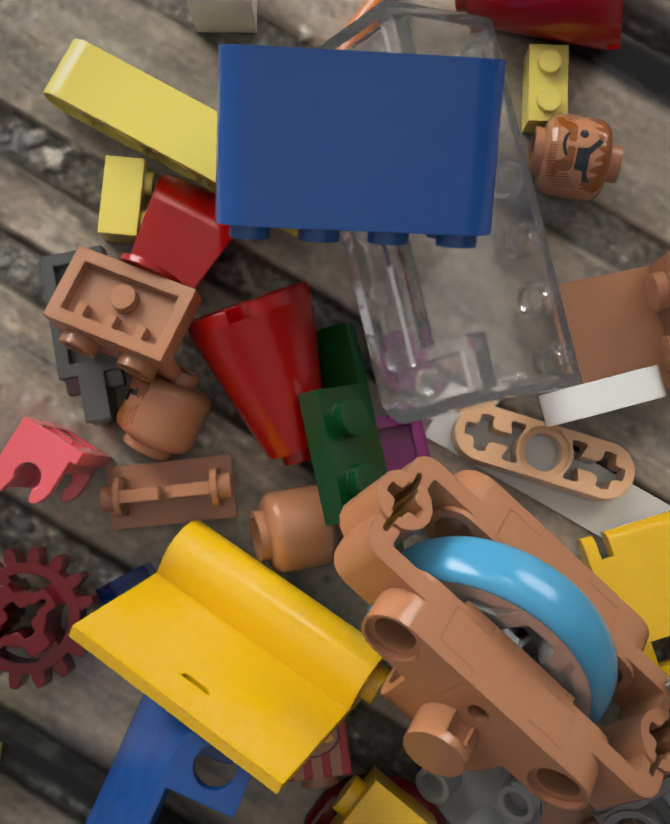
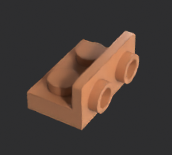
M79 245L43 315L62 333L58 341L68 349L90 359H95L98 352L117 358L116 365L120 369L147 382H153L156 375L176 382L182 369L176 363L174 357L202 302V298L196 289Z

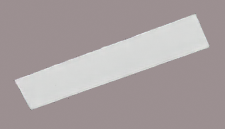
M453 383L425 432L426 438L458 455L451 441L452 427L457 418L471 406L478 404L495 405ZM482 418L474 427L465 426V433L474 437L473 448L481 451L489 442L508 446L502 455V459L511 462V447L515 438L521 432L519 428L512 426V435L503 438L491 434L488 431L489 421ZM533 436L526 443L525 457L533 468L540 471H548L555 466L558 460V450L551 439L545 436ZM574 450L572 463L563 475L565 479L571 480L570 473L577 468L592 472L597 475L596 486L599 488L605 482L616 480V474L596 463L587 464L574 460L578 454ZM473 464L601 538L600 532L670 510L669 504L633 484L627 492L617 498L606 501H593Z

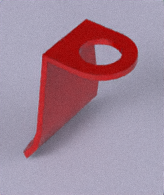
M163 173L148 204L131 254L123 253L119 260L196 289L234 239L229 237V225L215 222L216 194L183 179Z

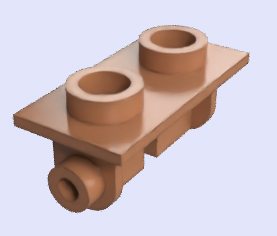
M231 454L106 467L107 486H101L100 503L103 512H110L111 530L184 523L196 519L203 521L238 517Z

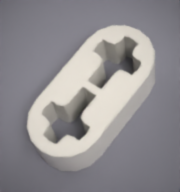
M654 365L539 395L538 397L546 427L659 399L667 395L659 366Z

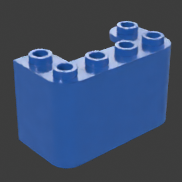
M218 45L215 222L229 225V237L236 239H270L271 228L299 229L298 239L307 242H339L340 231L368 232L367 242L371 244L408 245L409 234H426L425 237L435 239V245L464 249L476 248L477 236L491 235L506 60L263 45Z

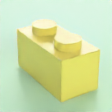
M529 44L523 58L522 133L532 134L536 126L544 127L547 121L555 114H568L569 45Z
M110 155L105 157L97 233L105 241L135 243L148 207L149 196H152L156 187V174L152 172L145 159Z

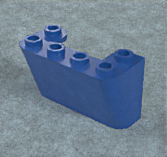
M143 694L85 824H155L170 790L234 818L252 776L237 765L235 777L224 786L214 787L201 781L195 769V760L199 753L218 762L226 764L235 763Z

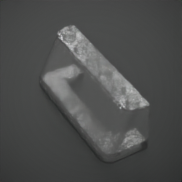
M382 0L318 47V49L502 59L491 18L395 0ZM505 73L491 235L477 236L476 248L464 249L435 245V239L425 237L426 234H409L408 245L391 246L368 243V232L341 231L380 400L386 413L399 423L407 424L583 384Z

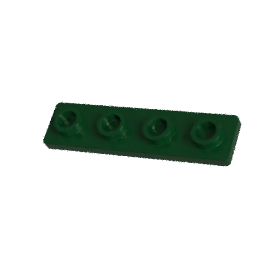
M341 322L316 331L323 389H316L298 395L326 526L340 524V513L343 506L387 473L357 332L353 322ZM403 542L395 546L400 553L404 551Z

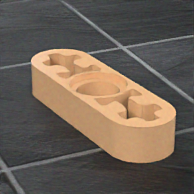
M488 404L471 406L457 418L452 427V445L456 453L465 461L593 501H606L617 498L627 492L634 480L635 467L629 453L618 444L557 425L546 427L544 421ZM482 418L489 421L488 431L491 434L503 438L512 435V426L519 428L521 432L515 438L511 447V462L502 459V455L508 446L489 442L481 451L473 448L474 437L465 433V426L474 427ZM545 436L556 445L558 460L551 470L540 471L533 468L527 462L525 446L531 437ZM573 445L580 448L574 460L593 464L600 461L603 456L608 458L607 468L616 472V480L605 482L599 488L596 486L597 475L579 468L571 471V480L565 479L563 475L573 460Z

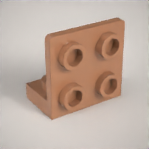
M670 251L649 266L556 284L551 288L550 297L570 387L658 365L665 390H670Z

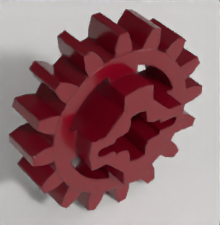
M45 546L32 547L27 555V560L20 547L4 550V564L0 562V676L4 672L9 673L10 689L17 690L25 685L30 674L37 688L44 687L52 682V668L62 677L76 668L70 653L80 657L90 653L68 635L72 625L87 616L86 608L100 600L99 594L89 593L83 595L80 586L86 582L90 576L86 570L73 575L66 572L71 556L66 553L57 555L50 563L47 562L48 553ZM17 574L38 575L49 580L51 584L44 588L32 587L26 578L20 579ZM46 601V604L37 610L38 615L31 620V626H24L12 632V628L21 622L20 618L26 613L25 607L29 605L34 606ZM67 605L68 609L66 632L61 627L63 607ZM9 646L25 648L31 657L37 655L38 658L19 657L6 649Z

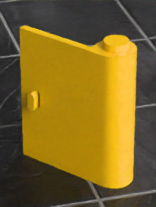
M198 519L191 521L175 536L168 546L155 574L72 625L68 635L276 795L294 777L361 699L370 705L376 701L381 694V688L387 676L392 670L385 665L386 660L367 643L362 632Z

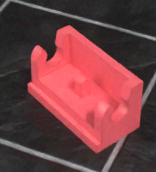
M24 416L0 454V492H4L8 487H28L32 490L29 502L33 504L40 503L53 494L64 475L69 473L72 474V482L64 489L61 497L63 502H69L78 498L83 493L99 467L106 468L112 456L60 424Z

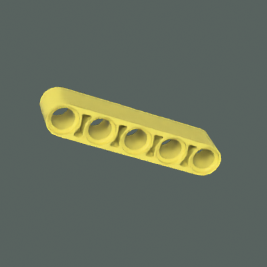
M73 39L45 87L43 96L71 117L216 194L217 111L84 40ZM279 228L298 238L299 229Z

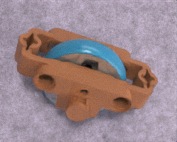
M421 456L414 459L401 470L388 471L343 506L340 513V528L344 537L334 553V565L343 581L369 604L368 613L362 621L361 631L367 643L386 660L385 665L392 669L381 688V694L412 721L403 737V746L406 753L415 763L433 774L448 778L458 777L465 770L478 771L503 766L543 802L568 811L581 810L587 807V804L596 809L606 810L649 799L657 795L664 776L670 775V691L665 686V681L669 676L643 653L649 637L647 624L502 486L488 475L475 470H462L453 475L434 458ZM424 527L431 538L418 542L401 553L395 548L396 545ZM612 700L620 708L617 721L598 727L596 724L602 719Z

